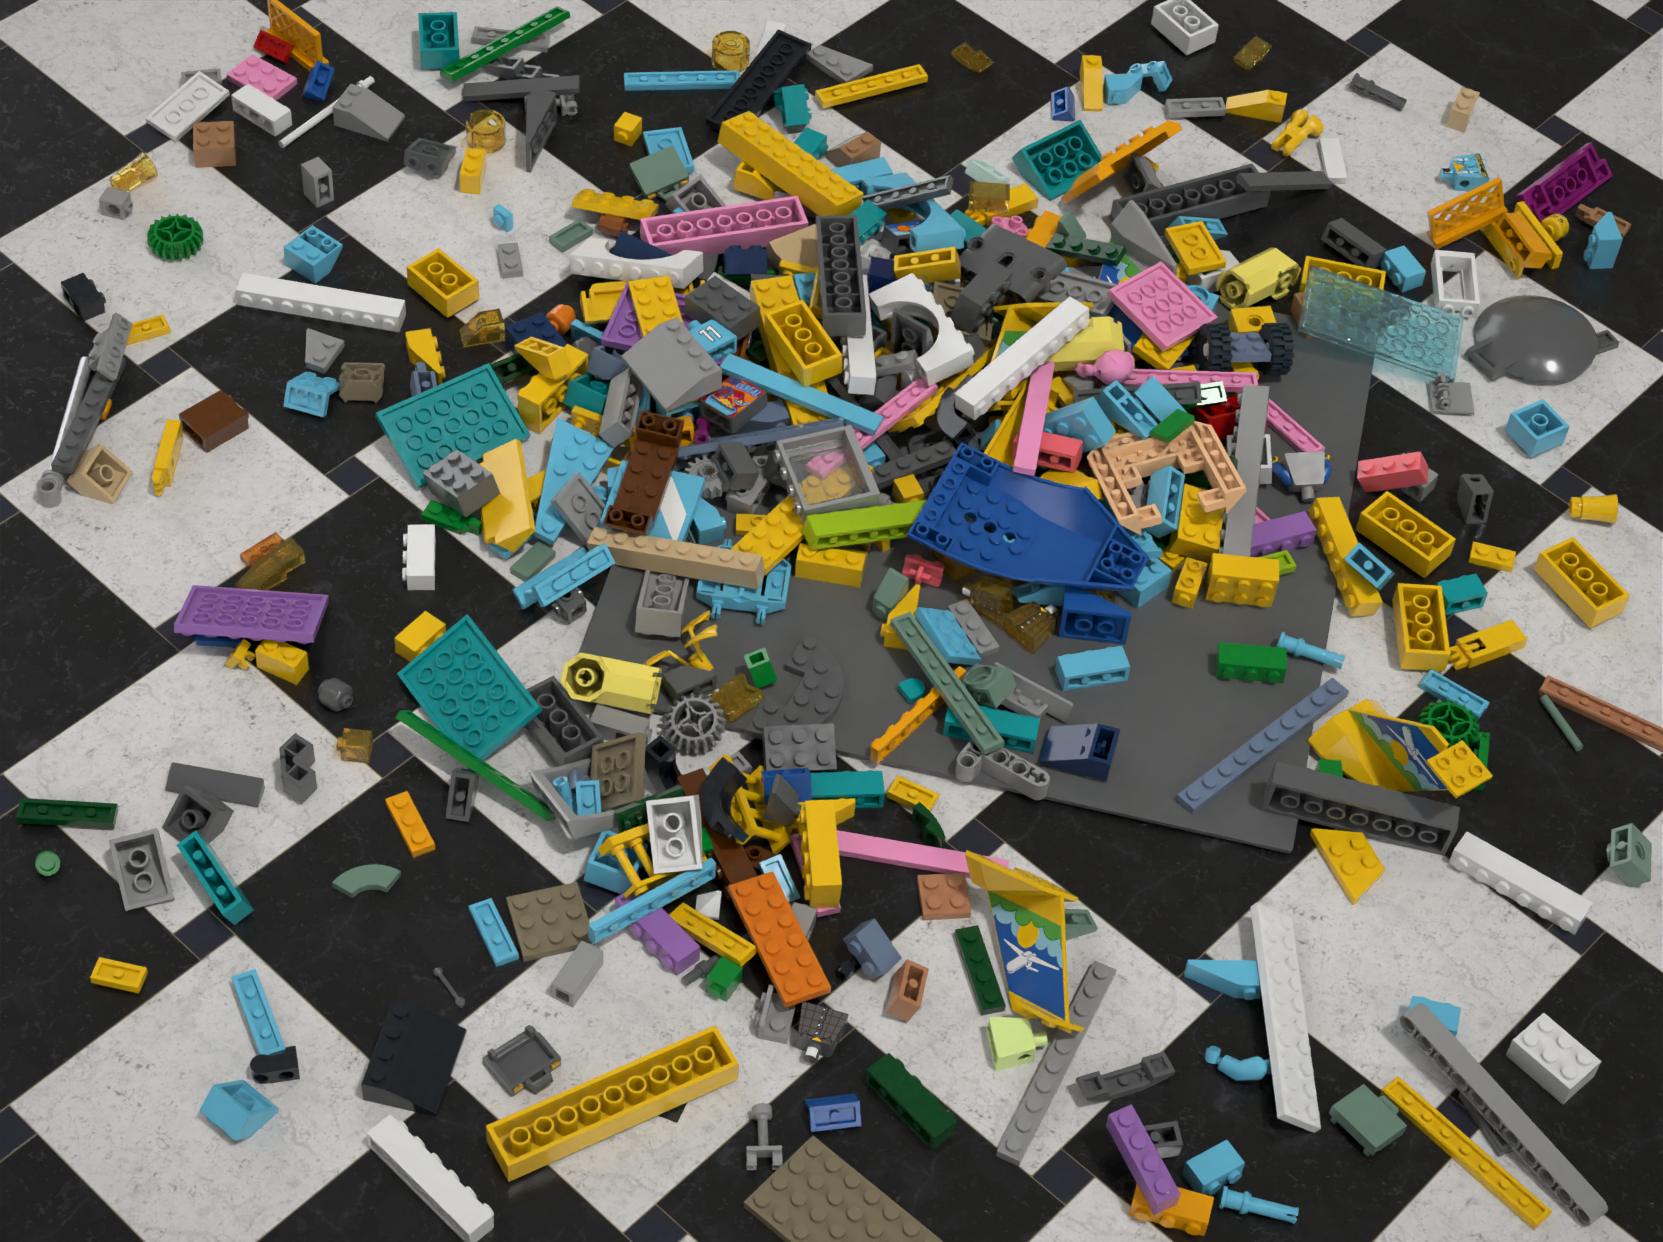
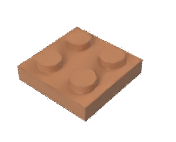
M965 873L917 876L923 921L971 917Z

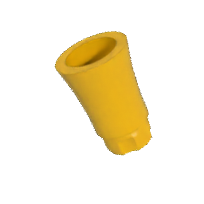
M1617 494L1581 496L1580 498L1571 497L1569 501L1570 518L1602 521L1615 524L1617 521Z

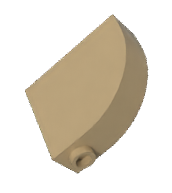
M816 224L768 243L766 248L767 257L778 270L781 259L817 269Z

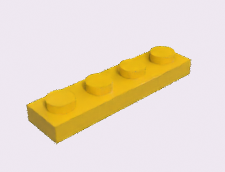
M685 903L679 905L669 914L691 938L741 967L757 953L755 945Z

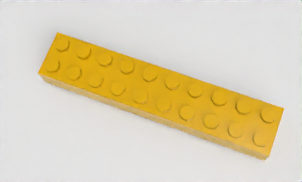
M792 275L753 280L750 285L749 297L752 302L760 306V326L758 328L771 371L800 382L765 332V313L799 301ZM824 380L809 385L828 394ZM779 397L780 400L782 399L790 416V425L832 419ZM819 454L802 457L800 459L806 462L812 461Z
M714 1025L486 1125V1140L508 1182L738 1080L739 1063L718 1028Z

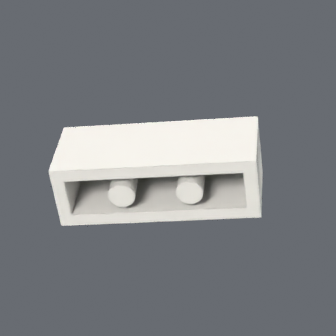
M250 84L245 85L231 95L233 111L276 137L292 126L291 110Z
M435 524L408 525V534H403V546L407 547V551H403V564H407V568L402 569L403 581H407L408 590H435Z

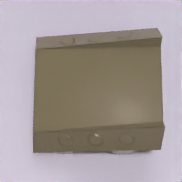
M344 362L339 377V396L344 402L357 400L374 401L377 403L383 393L384 363Z

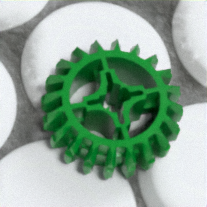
M178 213L176 216H171L170 214L168 217L161 216L160 220H154V224L150 225L147 233V242L152 253L156 254L158 258L163 257L165 261L168 259H172L173 262L175 259L182 261L185 257L190 259V255H196L197 251L201 250L204 241L203 229L199 222L195 221L193 217L188 218L186 214L183 216H179Z
M1440 699L1436 703L1430 702L1428 706L1422 709L1417 720L1418 723L1434 726L1449 743L1447 749L1462 740L1469 748H1472L1475 743L1474 736L1479 735V724L1477 723V717L1472 716V710H1466V704L1460 706L1457 701L1450 703L1449 699L1445 702H1442Z

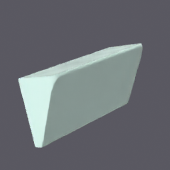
M981 159L970 160L965 170L967 175L991 191L998 190L1010 180Z

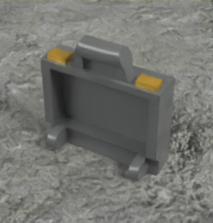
M531 1025L526 1026L524 1032L497 1049L491 1048L487 1051V1055L483 1057L484 1065L511 1097L527 1087L533 1092L540 1091L553 1082L551 1072L561 1066L559 1054L542 1034L537 1032Z

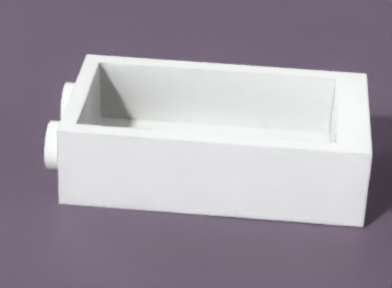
M1435 250L1431 261L1435 315L1476 318L1480 300L1475 253ZM1442 271L1459 272L1461 274L1464 300L1445 298Z

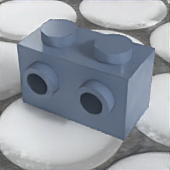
M875 918L862 922L843 939L847 944L849 952L855 956L861 965L862 971L870 979L884 975L902 959Z

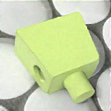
M989 1017L987 1034L995 1071L1032 1062L1036 1047L1047 1046L1046 1031L1032 1032L1029 1019Z

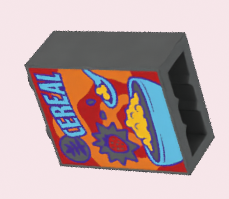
M730 376L722 382V388L706 394L700 399V416L733 435L767 406V392L750 382Z

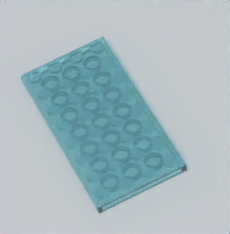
M1311 265L1308 271L1297 331L1432 378H1436L1440 372H1443L1448 376L1447 383L1452 384L1456 376L1464 318Z

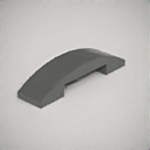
M1163 1051L1143 1057L1139 1064L1101 1075L1097 1071L1077 1077L1076 1082L1087 1101H1105L1124 1097L1149 1088L1174 1075L1175 1070Z

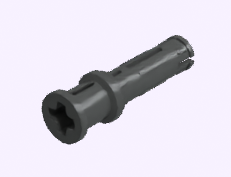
M1358 73L1354 75L1349 86L1351 90L1356 89L1362 92L1364 96L1375 97L1399 110H1402L1407 102V99L1375 85L1373 80L1364 79Z

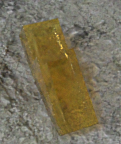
M289 538L256 562L236 583L237 587L254 590H268L287 579L289 571L305 563L304 550L292 538Z

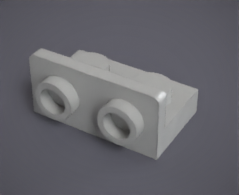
M769 985L767 993H762L760 1007L763 1010L762 1014L757 1013L754 1028H758V1039L787 1044L797 1004L785 1008L779 995L773 993L774 986Z

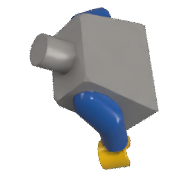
M1324 451L1285 453L1280 459V463L1278 462V457L1274 456L1272 471L1288 487L1290 492H1301L1302 502H1312L1315 500L1314 491L1320 490L1323 484L1327 483L1332 473V467L1329 462L1330 455L1325 457Z

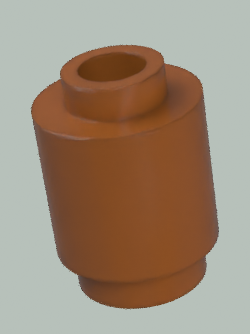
M602 214L598 222V230L604 234L618 237L622 231L628 233L629 223H627L626 218Z

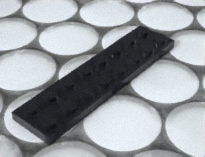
M778 29L708 115L705 124L720 131L722 122L747 111L754 113L758 117L774 97L773 90L782 87L811 50L812 44Z

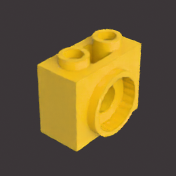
M1271 306L1231 309L1228 319L1230 332L1259 333V329H1261L1264 323H1276Z

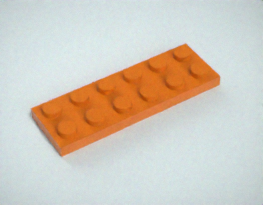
M768 872L729 885L728 892L753 944L757 948V952L784 1007L787 1008L831 993V986L774 872Z

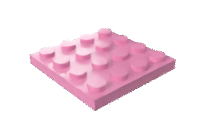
M1162 262L1109 289L1106 294L1163 352L1197 333L1201 325L1213 324L1218 318Z

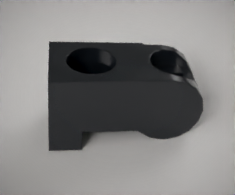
M296 1046L285 1047L286 1053L272 1056L259 1054L253 1057L250 1062L253 1080L259 1084H271L300 1079Z

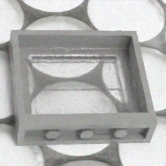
M852 425L777 441L776 450L773 451L774 461L780 465L781 478L783 481L786 480L788 496L793 498L795 513L797 516L800 515L802 523L805 522L808 515L878 506L880 492Z

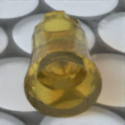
M141 152L134 160L111 176L109 181L113 188L129 191L137 185L157 177L158 172L152 160L145 153Z

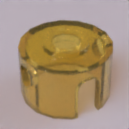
M724 31L717 34L712 40L713 66L719 71L738 70L741 72L747 68L750 55V41L747 36L736 31Z
M488 109L477 110L471 113L470 125L469 121H466V141L470 148L486 150V154L501 150L506 142V122L504 117L499 112ZM489 120H494L496 125L490 124Z

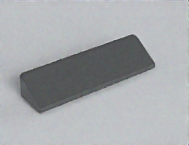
M172 762L165 788L166 791L180 793L183 786H201L220 801L259 807L265 785L264 779Z

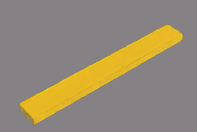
M1399 1076L1382 1089L1381 1096L1385 1095L1406 1118L1533 1230L1539 1227L1551 1215L1552 1210Z

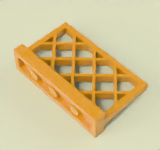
M267 0L270 28L265 31L294 45L290 57L309 72L317 60L329 66V61L322 56L321 34L280 1Z
M1500 177L1427 211L1429 222L1427 235L1436 249L1499 220L1504 213H1508L1504 206L1503 187ZM1484 197H1487L1483 203H1480ZM1460 204L1456 210H1453L1456 205ZM1468 205V209L1464 212L1463 209ZM1441 213L1438 219L1434 218L1435 215ZM1448 214H1452L1448 220H1444Z

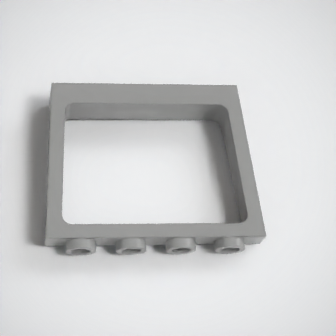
M592 757L562 766L529 772L536 792L573 839L618 827L614 810L589 815H575L553 785V781L558 777H562L563 781V776L567 777L569 783V772L576 768L585 775H591ZM650 794L643 795V799L649 797Z

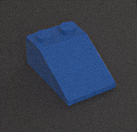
M1065 588L1059 618L1058 637L1125 645L1132 613L1089 591Z

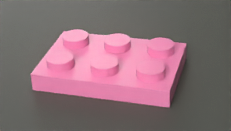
M253 54L226 74L227 81L240 88L250 84L267 96L272 97L275 101L297 85L296 77Z

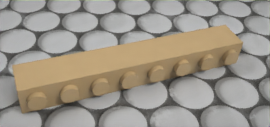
M594 527L587 541L589 551L600 544L606 543L616 562L614 565L759 589L765 575L763 557L759 554L647 535L643 536L600 527Z

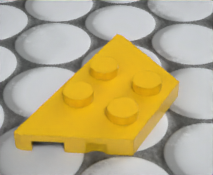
M1311 829V838L1352 905H1355L1359 898L1365 892H1368L1373 883L1378 881L1384 874V866L1363 833Z

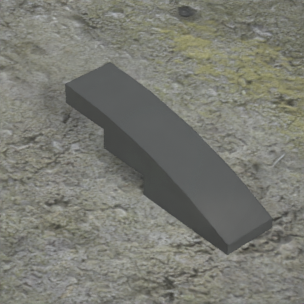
M502 55L481 67L506 80L560 77V75L543 73L541 66L524 64L523 58Z

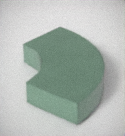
M363 865L352 868L338 876L332 882V886L351 898L366 890H381L387 893L400 878L401 871L385 865Z

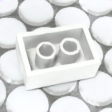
M1167 0L1154 6L1151 24L1186 55L1215 43L1219 26L1191 0Z
M1545 1013L1540 1015L1512 1040L1506 1054L1510 1060L1562 1104L1567 1102L1595 1076L1601 1060Z

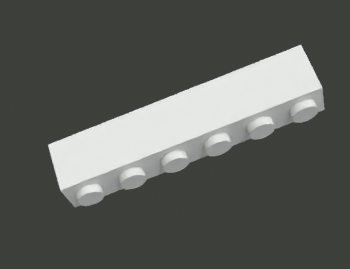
M1466 832L1457 844L1449 861V864L1458 870L1469 874L1479 882L1490 886L1500 894L1506 895L1521 906L1527 907L1542 918L1548 919L1563 930L1569 931L1574 935L1588 916L1593 904L1588 899L1469 832Z
M390 1114L367 1132L368 1146L464 1242H477L494 1228V1212L486 1203L482 1204L470 1187H464L459 1182L457 1174L451 1169L447 1170L442 1165L438 1155L435 1153L431 1154L418 1136L413 1137L402 1120L399 1119L397 1121Z

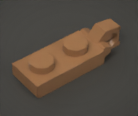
M1580 204L1576 210L1575 217L1594 227L1607 212L1598 207L1593 209ZM1613 215L1621 236L1624 238L1630 230L1631 223Z

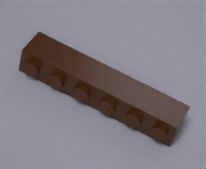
M701 768L678 776L675 786L680 785L683 788L684 796L699 795L702 828H706L714 850L706 857L707 859L712 858L716 862L715 877L717 880H721L726 899L731 900L735 907L728 892V886L756 877L757 874L742 844L736 843L735 838L731 840L725 834L722 836L712 829L705 820L701 797L707 775L704 769Z

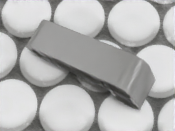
M971 739L957 757L955 776L960 781H972L980 771H983L1031 799L1041 800L1047 795L1050 782L1049 774L1003 747L983 755Z

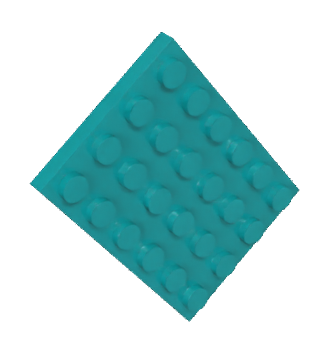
M489 363L375 414L378 423L416 489L427 485L423 472L457 449L473 461L479 462L483 460L482 454L514 439L523 442L531 436Z
M468 614L397 673L440 732L483 761L543 711Z

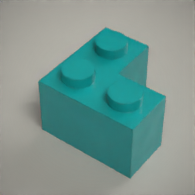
M804 84L773 90L776 110L780 109L783 128L810 123L812 114L810 108L807 107L809 94Z

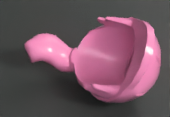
M1116 349L1105 351V354L1100 356L1093 365L1077 363L1075 371L1083 378L1094 375L1107 385H1110L1115 380L1122 384L1130 378L1134 370L1135 361L1133 355L1129 352Z

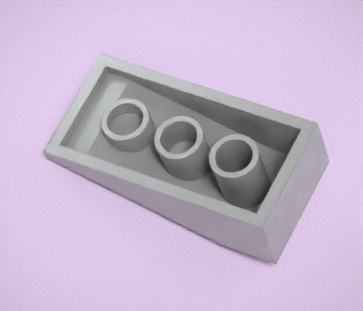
M646 570L636 609L635 632L644 635H664L669 638L680 637L690 578Z

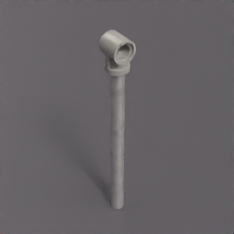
M82 357L80 359L49 469L43 472L41 479L36 483L39 502L43 507L52 508L59 505L62 501L61 489L64 476L61 472L52 471L51 463L83 400L91 369L87 367L90 360L89 357Z

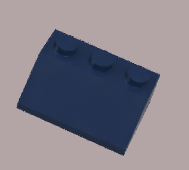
M623 231L619 234L611 253L618 257L637 260L659 259L672 256V254Z

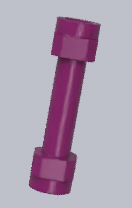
M699 416L696 420L698 430L695 432V442L702 444L709 441L707 430L710 428V421Z

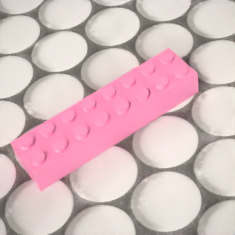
M798 196L642 218L640 219V238L642 241L672 255L683 250L703 252V254H722L731 245H740L741 249H748L751 245L767 247L768 243L772 240L808 227V220Z

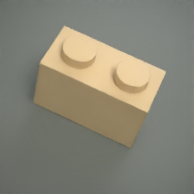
M1461 87L1451 109L1446 127L1465 133L1474 113L1480 92Z

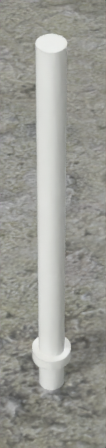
M369 76L364 81L360 80L357 86L368 89L369 86L375 83V80ZM338 99L278 142L281 148L286 147L332 114L333 106Z

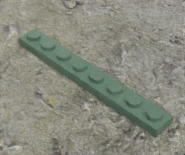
M908 612L891 619L890 626L982 754L986 755L1004 747V740L912 613Z

